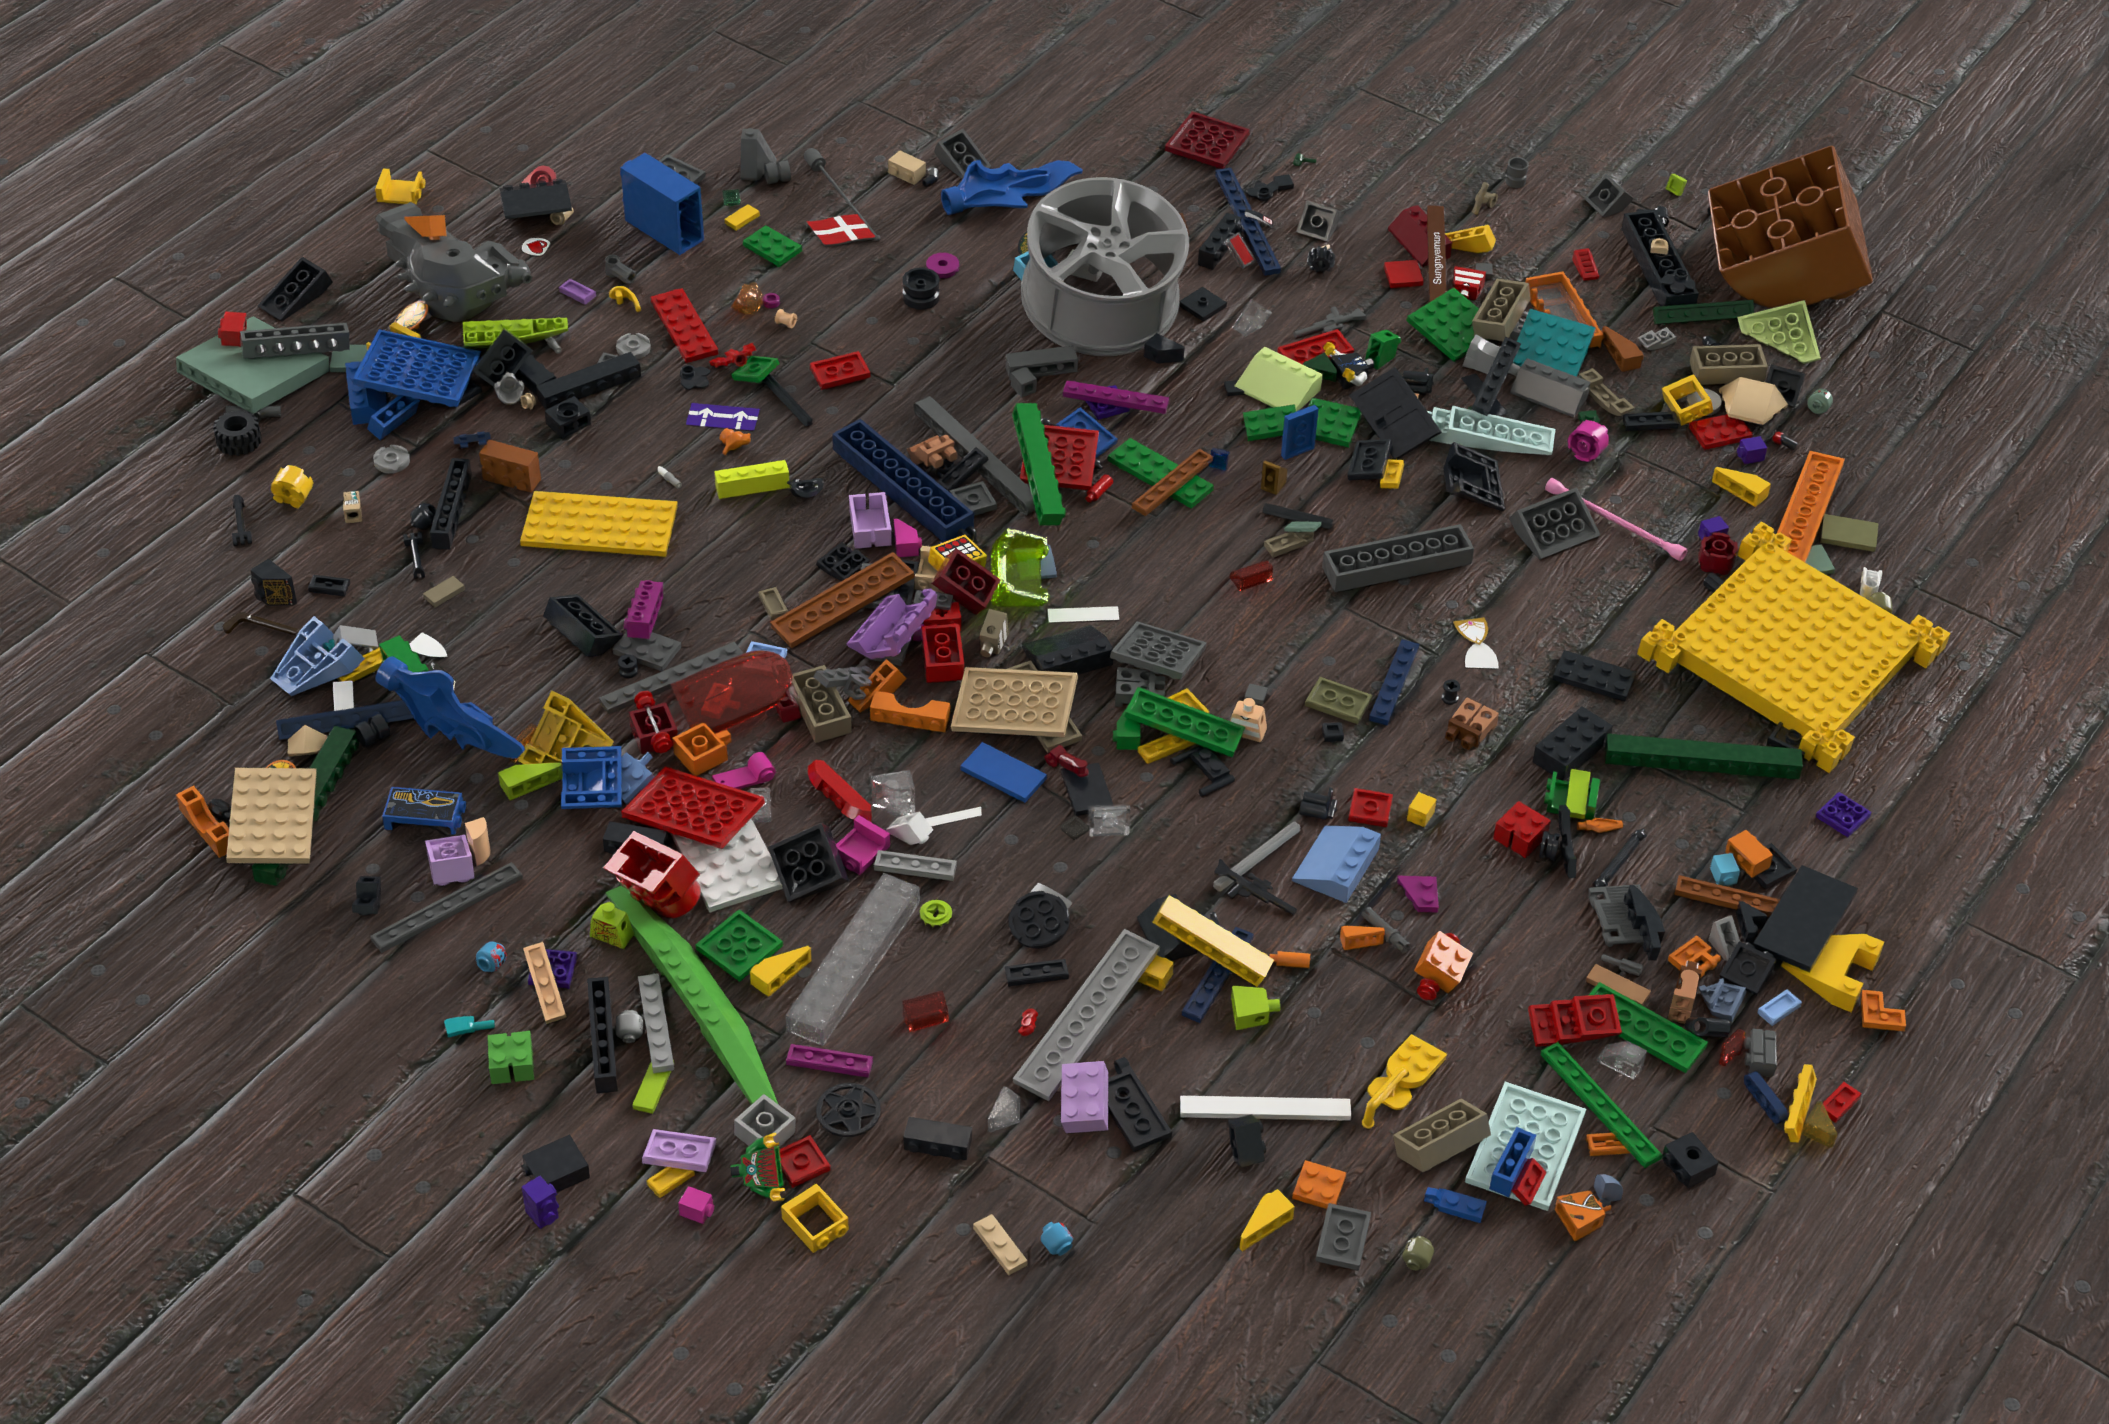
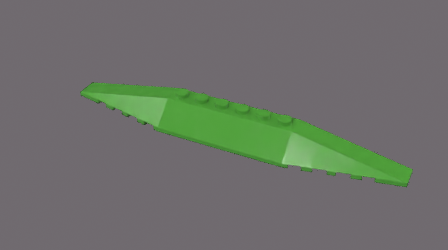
M622 885L606 892L607 897L614 904L615 908L628 914L634 936L660 974L666 976L701 1028V1033L752 1105L763 1094L778 1104L748 1026L691 945L644 902L635 900L630 895L631 892Z

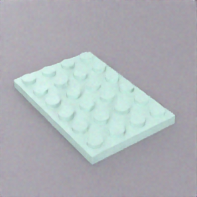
M1505 1082L1489 1120L1491 1136L1480 1142L1465 1183L1497 1193L1489 1189L1492 1173L1516 1127L1537 1135L1530 1158H1534L1547 1172L1532 1203L1529 1205L1548 1211L1585 1116L1586 1109ZM1512 1192L1509 1198L1520 1201Z

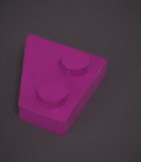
M1398 876V885L1403 886L1406 891L1405 895L1413 902L1417 912L1438 913L1436 877Z

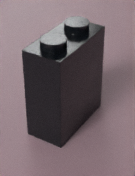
M570 1134L522 1155L523 1165H521V1169L525 1177L529 1176L533 1180L541 1176L548 1185L552 1184L557 1193L590 1178L589 1166Z

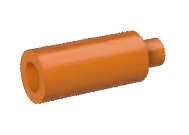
M1277 951V954L1269 955L1270 958L1274 959L1273 962H1277L1276 966L1310 967V954Z

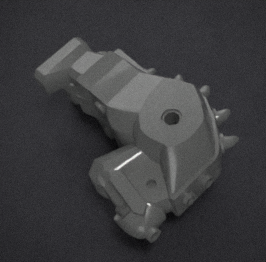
M412 202L380 213L375 218L379 227L376 230L381 235L390 238V240L386 241L387 256L396 262V267H402L405 270L404 273L398 274L397 277L411 282V284L404 287V290L417 294L421 301L428 305V312L431 316L453 322L470 319L488 308L495 300L507 296L506 289L509 287L515 288L523 283L528 284L532 280L528 264L523 259L518 260L499 243L484 241L473 249L470 244L460 241L447 230L446 236H440V240H429V237H422L404 220V217L422 216L421 209Z

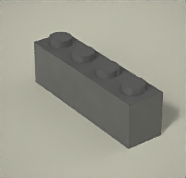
M1073 345L1006 354V370L1009 380H1011V372L1027 367L1035 377L1077 372L1078 358Z

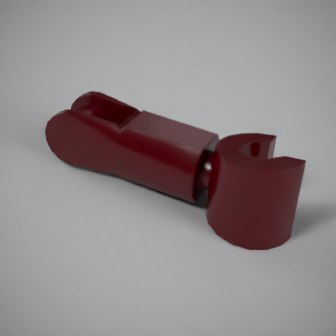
M1062 745L1057 746L1044 756L1046 763L1051 767H1056L1060 764V766L1072 771L1079 777H1085L1089 774V770L1086 769L1087 762L1067 753Z

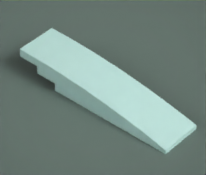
M1452 406L1451 411L1436 407L1433 408L1432 412L1427 411L1442 431L1441 434L1435 436L1430 441L1446 444L1456 442L1465 447L1494 451L1552 455L1555 429L1491 414L1485 416L1476 411Z

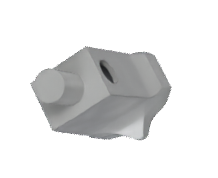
M1475 335L1468 348L1463 367L1488 374L1500 347ZM1512 363L1508 373L1517 376L1520 366Z

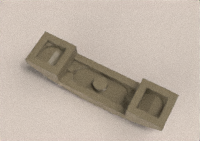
M1594 369L1579 374V378L1591 382L1589 388L1590 396L1609 413L1621 416L1635 409L1625 398L1619 399L1603 384V377Z

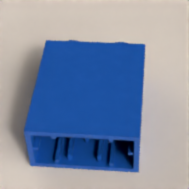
M646 153L625 162L620 167L625 221L679 255L704 240L700 186Z

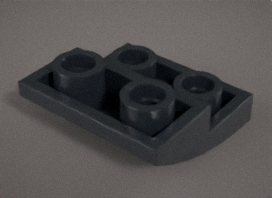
M841 542L817 561L816 566L830 576L843 581L860 570L862 563H869V559L857 549L852 551Z

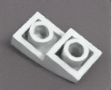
M353 681L333 682L334 711L354 708Z

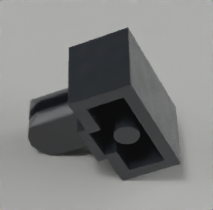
M1252 1114L1228 1120L1234 1161L1240 1167L1264 1162L1266 1146L1261 1137V1133H1263L1261 1121H1258Z

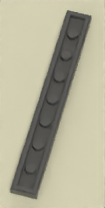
M511 862L371 935V941L383 953L523 879L522 873Z

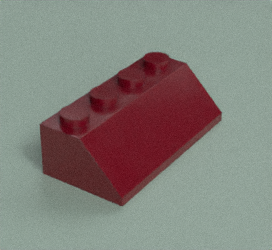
M1416 205L1404 209L1388 226V230L1410 255L1417 260L1419 265L1424 267L1428 265L1427 214ZM1445 235V257L1449 259L1451 257L1452 241Z

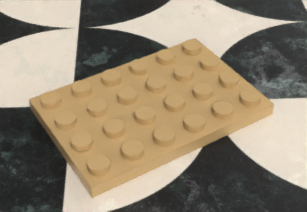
M965 667L951 729L952 731L1065 737L1078 680L1077 673Z
M235 768L227 863L310 864L316 769Z

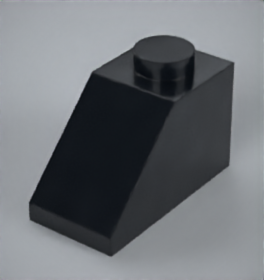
M1156 333L1145 343L1144 357L1158 364L1182 362L1184 360L1185 347Z

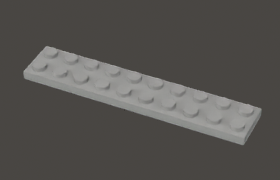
M1124 929L1014 1076L1013 1083L1050 1101L1062 1084V1064L1078 1063L1158 954L1160 947Z

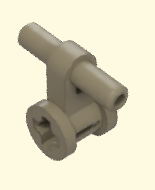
M1483 182L1480 191L1476 195V202L1472 210L1473 214L1477 215L1479 213L1482 203H1486L1488 207L1492 208L1497 202L1498 195L1487 192L1489 184Z

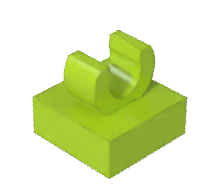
M1671 174L1665 189L1677 196H1681L1687 180L1676 174Z

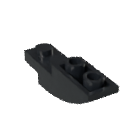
M1630 885L1628 892L1624 894V904L1628 907V920L1631 921L1633 929H1639L1640 936H1643V950L1647 952L1648 960L1656 961L1665 934L1663 923L1648 898L1637 887Z

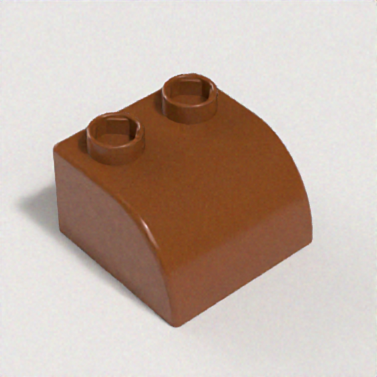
M1834 146L1819 149L1708 190L1719 271L1728 285L1743 298L1753 300V303L1768 308H1776L1805 300L1806 306L1829 298L1836 300L1847 298L1857 292L1859 288L1870 285L1873 282L1858 202Z

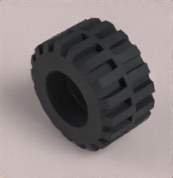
M234 410L229 413L226 412L214 422L213 430L218 449L224 454L228 453L231 456L248 454V452H253L254 448H258L262 441L258 419L253 413L250 414L248 411Z

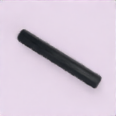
M1265 503L1263 506L1264 514L1293 521L1321 522L1320 527L1331 529L1333 525V519L1269 503Z

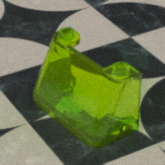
M1007 528L994 542L991 552V573L1001 579L992 595V605L999 607H1037L1048 603L1049 593L1046 588H1041V560L1049 552L1046 537Z

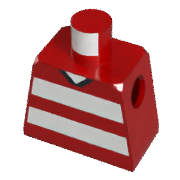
M1455 266L1453 288L1458 290L1467 299L1477 300L1485 284L1486 272Z

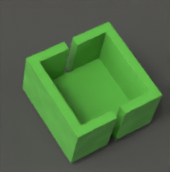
M530 1031L513 1032L511 1036H507V1033L488 1035L489 1071L492 1084L511 1082L509 1066H513L515 1082L534 1080L533 1046Z

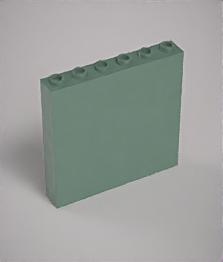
M254 316L247 319L246 331L274 329V327ZM217 335L177 356L176 366L178 373L254 414L329 372V357L316 352L243 359L240 346L221 345V338H218Z

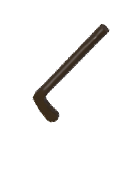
M245 612L237 613L222 625L224 632L227 634L231 633L241 622L254 623L297 636L300 629L256 617Z

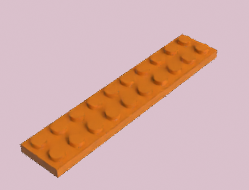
M1809 451L1777 534L1780 532L1792 539L1788 553L1805 563L1845 461L1843 458Z

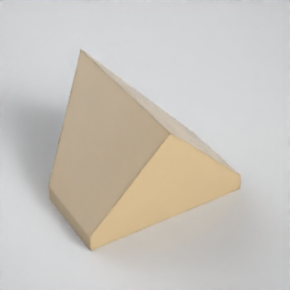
M304 725L288 739V757L318 754L327 736Z

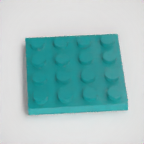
M1530 309L1517 339L1521 346L1514 358L1513 364L1521 367L1528 358L1577 377L1596 327Z

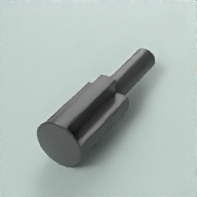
M1604 954L1601 957V960L1620 966L1619 970L1640 976L1642 973V964L1624 958L1621 961Z

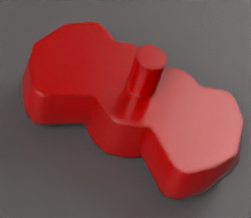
M1027 1009L1022 1014L1021 1024L1023 1026L1018 1030L1020 1035L1028 1036L1034 1032L1036 1017L1038 1016V1012L1035 1009Z

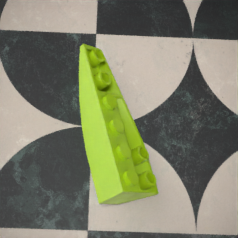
M567 318L463 322L464 348H489L503 328L510 331L525 344L547 339L568 331Z

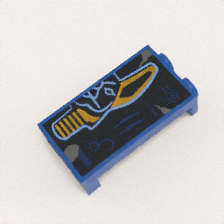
M391 787L382 815L384 828L386 830H393L395 823L449 827L451 834L455 835L457 828L461 827V814L465 813L466 802L463 801L462 793Z

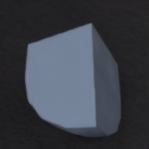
M1606 1174L1596 1176L1594 1188L1599 1200L1607 1198L1610 1202L1621 1200L1623 1187L1619 1181Z

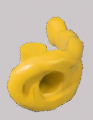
M616 286L610 290L609 297L616 299L617 304H623V298H627L633 302L637 312L641 311L638 299L628 288Z

